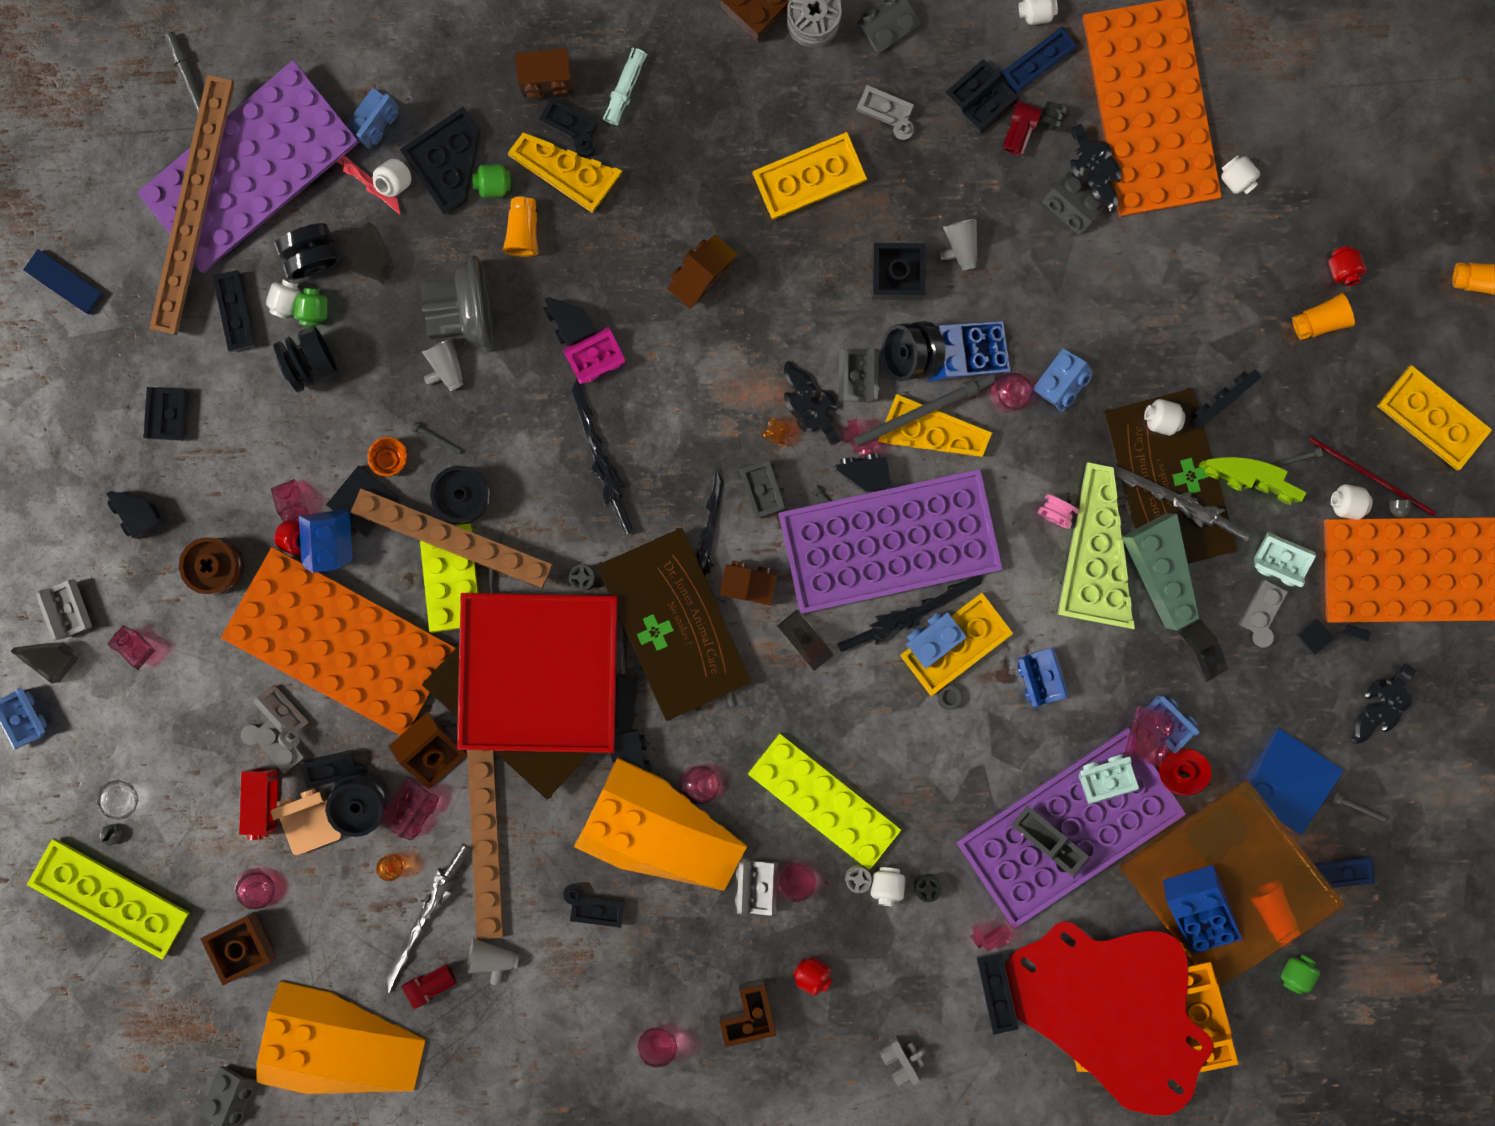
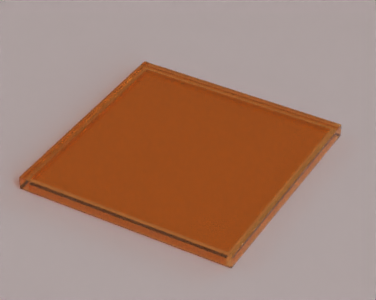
M1247 778L1120 865V869L1172 936L1183 946L1184 951L1193 963L1200 964L1211 961L1219 988L1345 906L1343 900ZM1213 865L1223 885L1242 940L1192 954L1167 904L1163 880Z

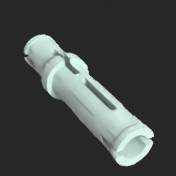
M637 48L631 49L615 91L611 92V101L603 116L604 121L612 125L619 124L626 105L630 103L631 91L647 57L644 51Z

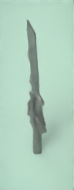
M1114 464L1104 465L1113 467L1115 477H1118L1130 487L1139 486L1150 491L1159 500L1165 498L1173 502V507H1178L1183 511L1186 518H1191L1201 528L1203 523L1213 527L1214 523L1246 542L1252 535L1251 532L1220 516L1219 514L1225 511V509L1218 508L1217 506L1203 507L1198 504L1196 498L1191 497L1190 492L1179 495Z
M461 844L444 872L441 868H437L432 884L434 890L431 894L425 896V900L419 901L421 913L386 977L388 993L391 992L402 968L410 960V952L416 940L425 932L424 926L427 920L433 919V914L442 908L444 903L453 895V892L449 891L454 883L451 881L452 876H454L471 849L466 844Z

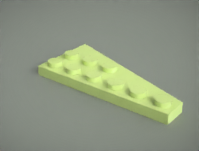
M1086 463L1078 504L1079 512L1076 515L1057 615L1135 629L1131 611V597L1129 596L1124 544L1121 535V521L1117 505L1114 468Z

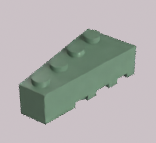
M1165 513L1122 536L1165 628L1179 630L1199 619L1177 514Z

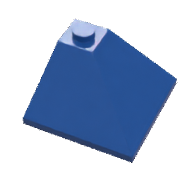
M1277 728L1236 793L1302 835L1344 770L1280 728Z

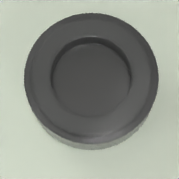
M947 684L937 692L936 699L943 709L954 710L961 705L963 694L957 686Z

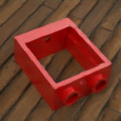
M251 768L241 771L239 835H247V840H263V837H269L270 833L277 831V819L273 820L270 810L277 808L278 768Z

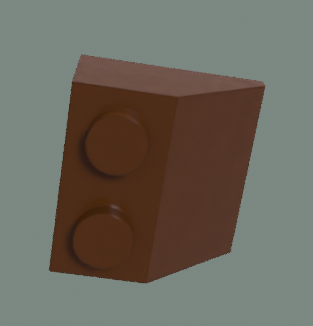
M428 712L389 745L398 763L429 789L467 756L465 750H457V741Z

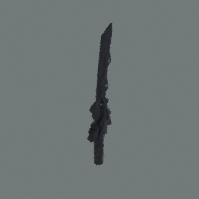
M576 378L572 394L595 460L591 471L596 473L597 479L603 481L602 499L604 500V506L606 507L611 502L626 536L633 533L634 530L620 500V497H623L620 487H625V484L616 474L617 470L609 464L608 457L602 453L600 446L603 442L595 433L591 421L593 413L586 403L581 384Z
M716 468L711 496L706 505L708 512L706 526L700 536L702 546L701 550L696 552V559L704 577L707 573H710V567L714 566L710 551L723 487V480Z
M984 574L972 576L966 581L949 585L945 593L935 598L921 600V605L914 609L907 608L900 612L890 611V614L875 616L878 621L869 626L872 629L837 643L840 652L847 651L872 639H875L876 646L881 641L883 642L889 636L890 631L894 629H899L900 631L904 628L911 629L914 619L978 586Z

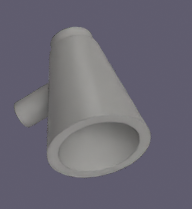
M977 218L944 225L943 228L952 249L939 251L941 261L956 258L962 270L976 268Z
M454 338L421 351L435 370V372L424 376L427 385L442 380L445 386H448L449 391L464 385Z
M472 938L467 972L468 974L492 972L490 983L500 985L503 970L517 969L519 954Z

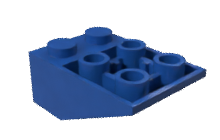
M1003 321L936 326L944 338L946 348L945 362L942 370L936 376L929 378V382L1010 372Z
M1213 865L1163 880L1167 904L1192 954L1242 940L1223 885Z

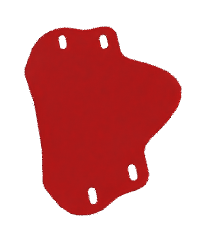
M1062 921L1054 925L1040 940L1019 948L1010 956L1005 964L1016 1017L1050 1039L1089 1071L1121 1106L1128 1110L1157 1116L1178 1112L1190 1101L1195 1091L1198 1073L1213 1050V1042L1210 1036L1191 1021L1186 1013L1188 963L1183 946L1175 937L1165 932L1146 931L1128 934L1107 941H1097L1089 937L1075 924ZM1065 932L1076 941V945L1071 947L1060 938L1061 933ZM1027 958L1036 966V971L1031 972L1021 964V959ZM1186 1037H1193L1202 1045V1049L1197 1051L1186 1042ZM1174 1080L1183 1088V1093L1177 1094L1167 1085V1082Z

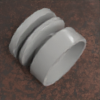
M789 0L787 6V29L791 37L798 44L808 48H818L830 43L837 35L842 14L841 1ZM815 8L819 10L814 16L810 15V11H814Z

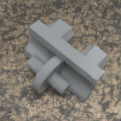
M897 1037L890 1038V1044L885 1046L879 1053L886 1066L898 1059L903 1067L891 1073L898 1087L912 1082L913 1086L918 1084L920 1080L910 1062L914 1061L917 1068L924 1065L921 1059L926 1053L924 1047L915 1048L913 1043L909 1042L905 1045L909 1052L906 1054Z

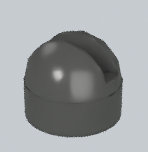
M1411 499L1389 500L1391 513L1396 517H1405L1410 512Z
M115 824L105 826L100 832L101 841L109 846L118 844L123 837L122 829ZM110 830H114L109 840H107L106 837Z

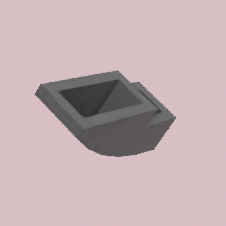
M1028 805L1011 824V826L1074 879L1091 860L1086 853Z

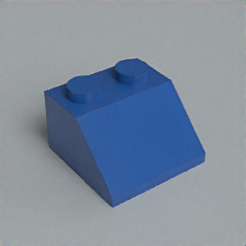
M349 509L299 515L301 563L304 568L312 573L335 570L353 560Z

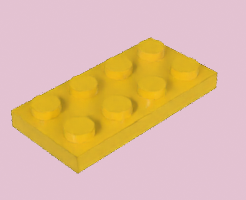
M847 132L752 171L772 220L867 181Z
M1412 365L1407 367L1377 405L1379 409L1455 470H1460L1492 431L1491 428Z
M982 592L951 615L967 638L925 669L909 648L900 654V657L930 696L934 695L1013 634Z

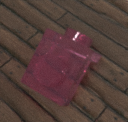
M858 419L846 422L847 427L843 428L845 443L850 442L852 453L858 452L859 456L873 454V449L879 447L878 441L857 447L853 437L860 434Z
M295 479L271 488L276 511L283 522L287 520L299 522V515L309 514L303 504L299 485Z
M122 626L107 643L111 649L119 652L137 670L155 652V649L139 632L126 626Z
M1002 923L984 937L975 924L970 927L974 932L970 937L978 949L984 947L987 952L995 947L997 949L1002 948L1010 942L1009 937L1013 935L1005 923Z

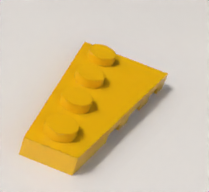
M526 133L521 134L508 152L509 157L592 214L622 174L620 169L602 165V162L581 157L576 152L555 147L550 142Z
M896 394L885 422L922 406V404ZM936 410L880 436L877 443L983 457L992 432Z

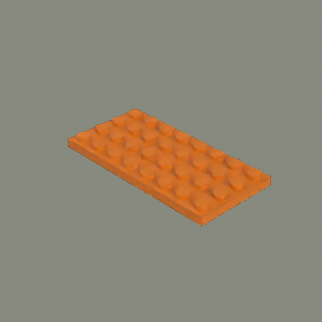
M1163 0L1084 14L1082 19L1104 139L1110 146L1112 156L1121 169V181L1117 183L1115 180H1112L1113 188L1118 197V216L1135 215L1222 198L1186 1Z
M1495 517L1324 520L1326 622L1495 620Z
M271 547L220 637L398 735H402L411 727L430 693L422 686L423 681L455 649V646L320 572L312 573L304 568L300 561L274 547Z

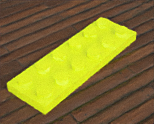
M780 733L748 772L749 776L869 871L901 831L898 826Z
M56 838L50 841L27 883L29 887L162 960L166 958L190 914L185 909Z

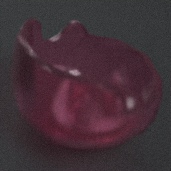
M1020 373L1001 375L995 380L996 383L991 385L990 397L994 406L1003 412L1018 411L1025 408L1031 400L1033 389L1030 381Z
M690 766L680 775L678 787L680 794L682 793L690 799L691 803L706 804L718 795L720 782L718 775L710 767Z
M788 863L778 873L776 884L778 892L784 899L791 902H802L809 899L815 891L816 879L813 871L803 863Z
M260 868L245 870L238 876L234 891L241 905L254 910L264 908L272 901L275 886L270 875L264 873Z
M659 1027L647 1029L639 1037L636 1046L638 1057L643 1063L653 1068L667 1066L675 1058L677 1052L674 1035Z

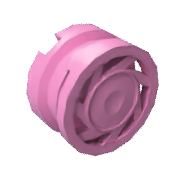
M1047 494L1045 499L1049 503L1045 502L1044 506L1040 507L1037 513L1056 525L1070 529L1073 518L1072 514H1078L1079 510L1071 504Z

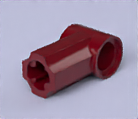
M1018 100L1010 120L1011 126L1003 143V150L1013 155L1023 156L1030 135L1037 126L1042 109Z
M446 963L424 976L415 977L403 984L401 988L414 1010L431 1001L433 996L457 984L452 969Z

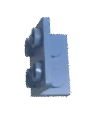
M372 88L346 125L360 143L370 149L372 145L378 144L383 136L382 131L386 125L394 122L398 115L397 110L399 107L388 93L382 95Z

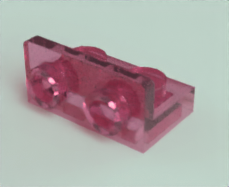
M1137 706L1123 756L1160 766L1161 761L1164 762L1167 756L1168 747L1165 746L1168 736L1171 737L1174 731L1175 722L1173 721V716Z
M407 777L385 809L381 823L398 837L412 841L421 832L422 826L429 815L435 811L440 797L428 792L416 781Z

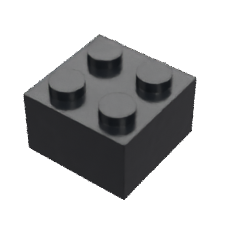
M874 243L872 247L871 299L923 300L925 297L926 243Z

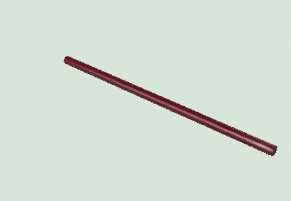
M1312 436L1309 437L1308 441L1321 447V449L1402 498L1411 499L1412 504L1435 516L1436 511Z

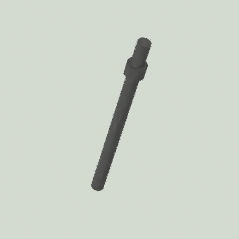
M169 32L165 34V37L172 52L170 54L174 66H177L198 115L202 98L187 64L189 59L185 50L181 49L175 32Z
M989 374L976 381L970 380L953 392L853 437L854 442L858 447L966 396L968 398L979 394V390L996 383L993 374Z

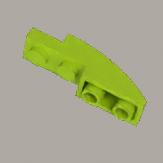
M1224 457L1208 459L1199 464V467L1205 469L1204 473L1214 479H1219L1220 477L1228 481L1227 485L1238 491L1252 488L1253 484H1255L1254 487L1264 493H1269L1270 491L1278 495L1277 499L1288 505L1302 502L1306 494L1305 491L1284 481L1288 471L1262 461L1248 458Z

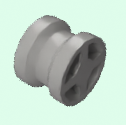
M862 865L850 867L845 874L848 888L855 893L866 892L872 884L869 871Z

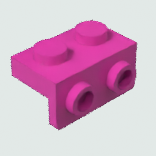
M609 326L563 349L580 384L592 382L600 374L616 370L626 361Z

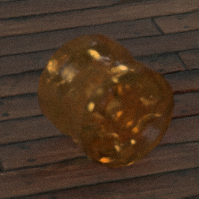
M769 417L767 421L768 427L762 432L761 437L784 447L786 434L791 432L792 427Z
M395 853L382 857L376 866L378 876L384 881H394L405 870L403 858Z

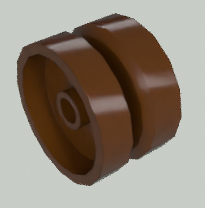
M204 537L194 540L185 547L180 556L178 568L181 579L188 588L201 594L219 595L229 592L238 585L243 576L244 562L242 554L232 543L222 539Z

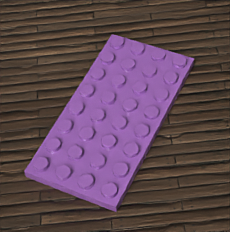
M293 60L227 116L194 260L195 266L201 273L207 272L360 142ZM190 148L137 192L170 235Z
M980 469L778 513L800 614L1002 570Z
M1125 728L955 842L1012 928L1015 929L1185 816L1186 813L1172 792L1163 785L1158 771L1130 729ZM1117 755H1123L1124 758L1131 757V766L1139 790L1088 805L1078 776L1080 771L1084 770L1083 766L1093 762H1098L1099 765L1109 763V758ZM1027 805L1091 858L1075 879L1011 826Z

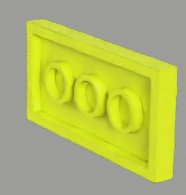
M471 524L454 525L472 532ZM420 541L429 632L460 629L461 593H479L476 564Z

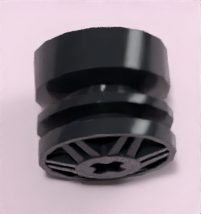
M315 325L298 332L300 341L298 346L291 337L285 338L287 348L281 341L273 344L278 366L285 379L297 393L304 391L303 381L308 387L314 386L312 377L314 372L321 381L338 375L337 365L331 351Z

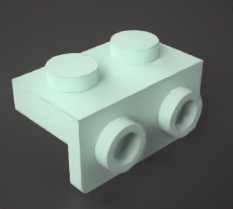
M1267 532L1254 557V564L1257 571L1265 576L1273 575L1289 586L1294 587L1297 585L1303 587L1305 584L1304 577L1313 563L1316 553Z
M1117 755L1109 758V763L1099 765L1098 762H1093L1083 766L1084 770L1080 771L1078 776L1088 805L1139 790L1131 766V757L1124 758L1123 755Z

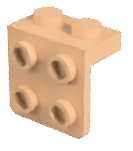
M313 788L300 793L302 798L292 802L291 797L276 802L277 808L270 810L273 820L280 818L294 855H299L337 841L342 836L328 822L325 812L328 799L326 790L317 792Z

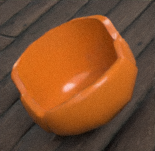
M385 436L376 439L368 450V464L371 470L379 476L391 477L397 475L405 467L407 461L406 448L397 438Z

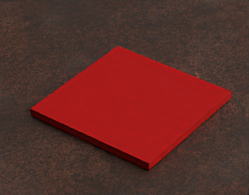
M461 593L457 750L614 753L618 596Z

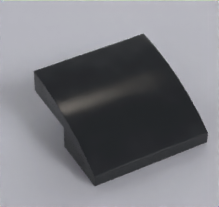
M984 59L945 92V95L980 134L1010 110L1019 100V97L1001 80V75Z

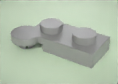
M866 85L856 111L894 126V135L899 140H908L913 135L914 127L908 118L914 104Z
M1262 580L1239 623V626L1253 632L1252 640L1256 646L1261 648L1268 647L1273 642L1274 635L1269 626L1287 594V591L1267 580Z
M273 685L258 696L253 703L281 732L278 737L279 744L285 749L292 750L300 741L297 733L305 728L309 722L283 693Z
M270 720L260 728L256 725L245 726L241 731L242 741L247 745L258 743L283 774H287L306 757L297 746L292 750H288L279 744L278 737L281 732Z

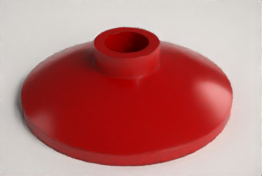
M1181 748L1176 754L1169 752L1162 758L1159 765L1161 782L1168 790L1178 795L1189 796L1200 793L1208 786L1211 780L1212 771L1208 760L1201 753L1192 749ZM1181 774H1186V775H1188L1189 777H1188V778H1183V777H1181L1180 775H1181Z

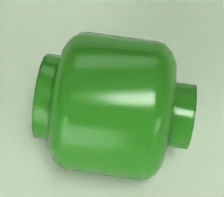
M502 164L480 165L478 173L473 174V189H478L482 198L504 197L506 191L511 189L510 171L505 170Z
M304 288V292L297 295L293 316L299 320V324L320 326V322L326 320L328 298L323 294H319L320 289Z
M1301 955L1300 959L1290 957L1281 973V979L1284 981L1283 986L1300 995L1303 992L1310 993L1320 976V971L1314 967L1316 962L1304 955Z

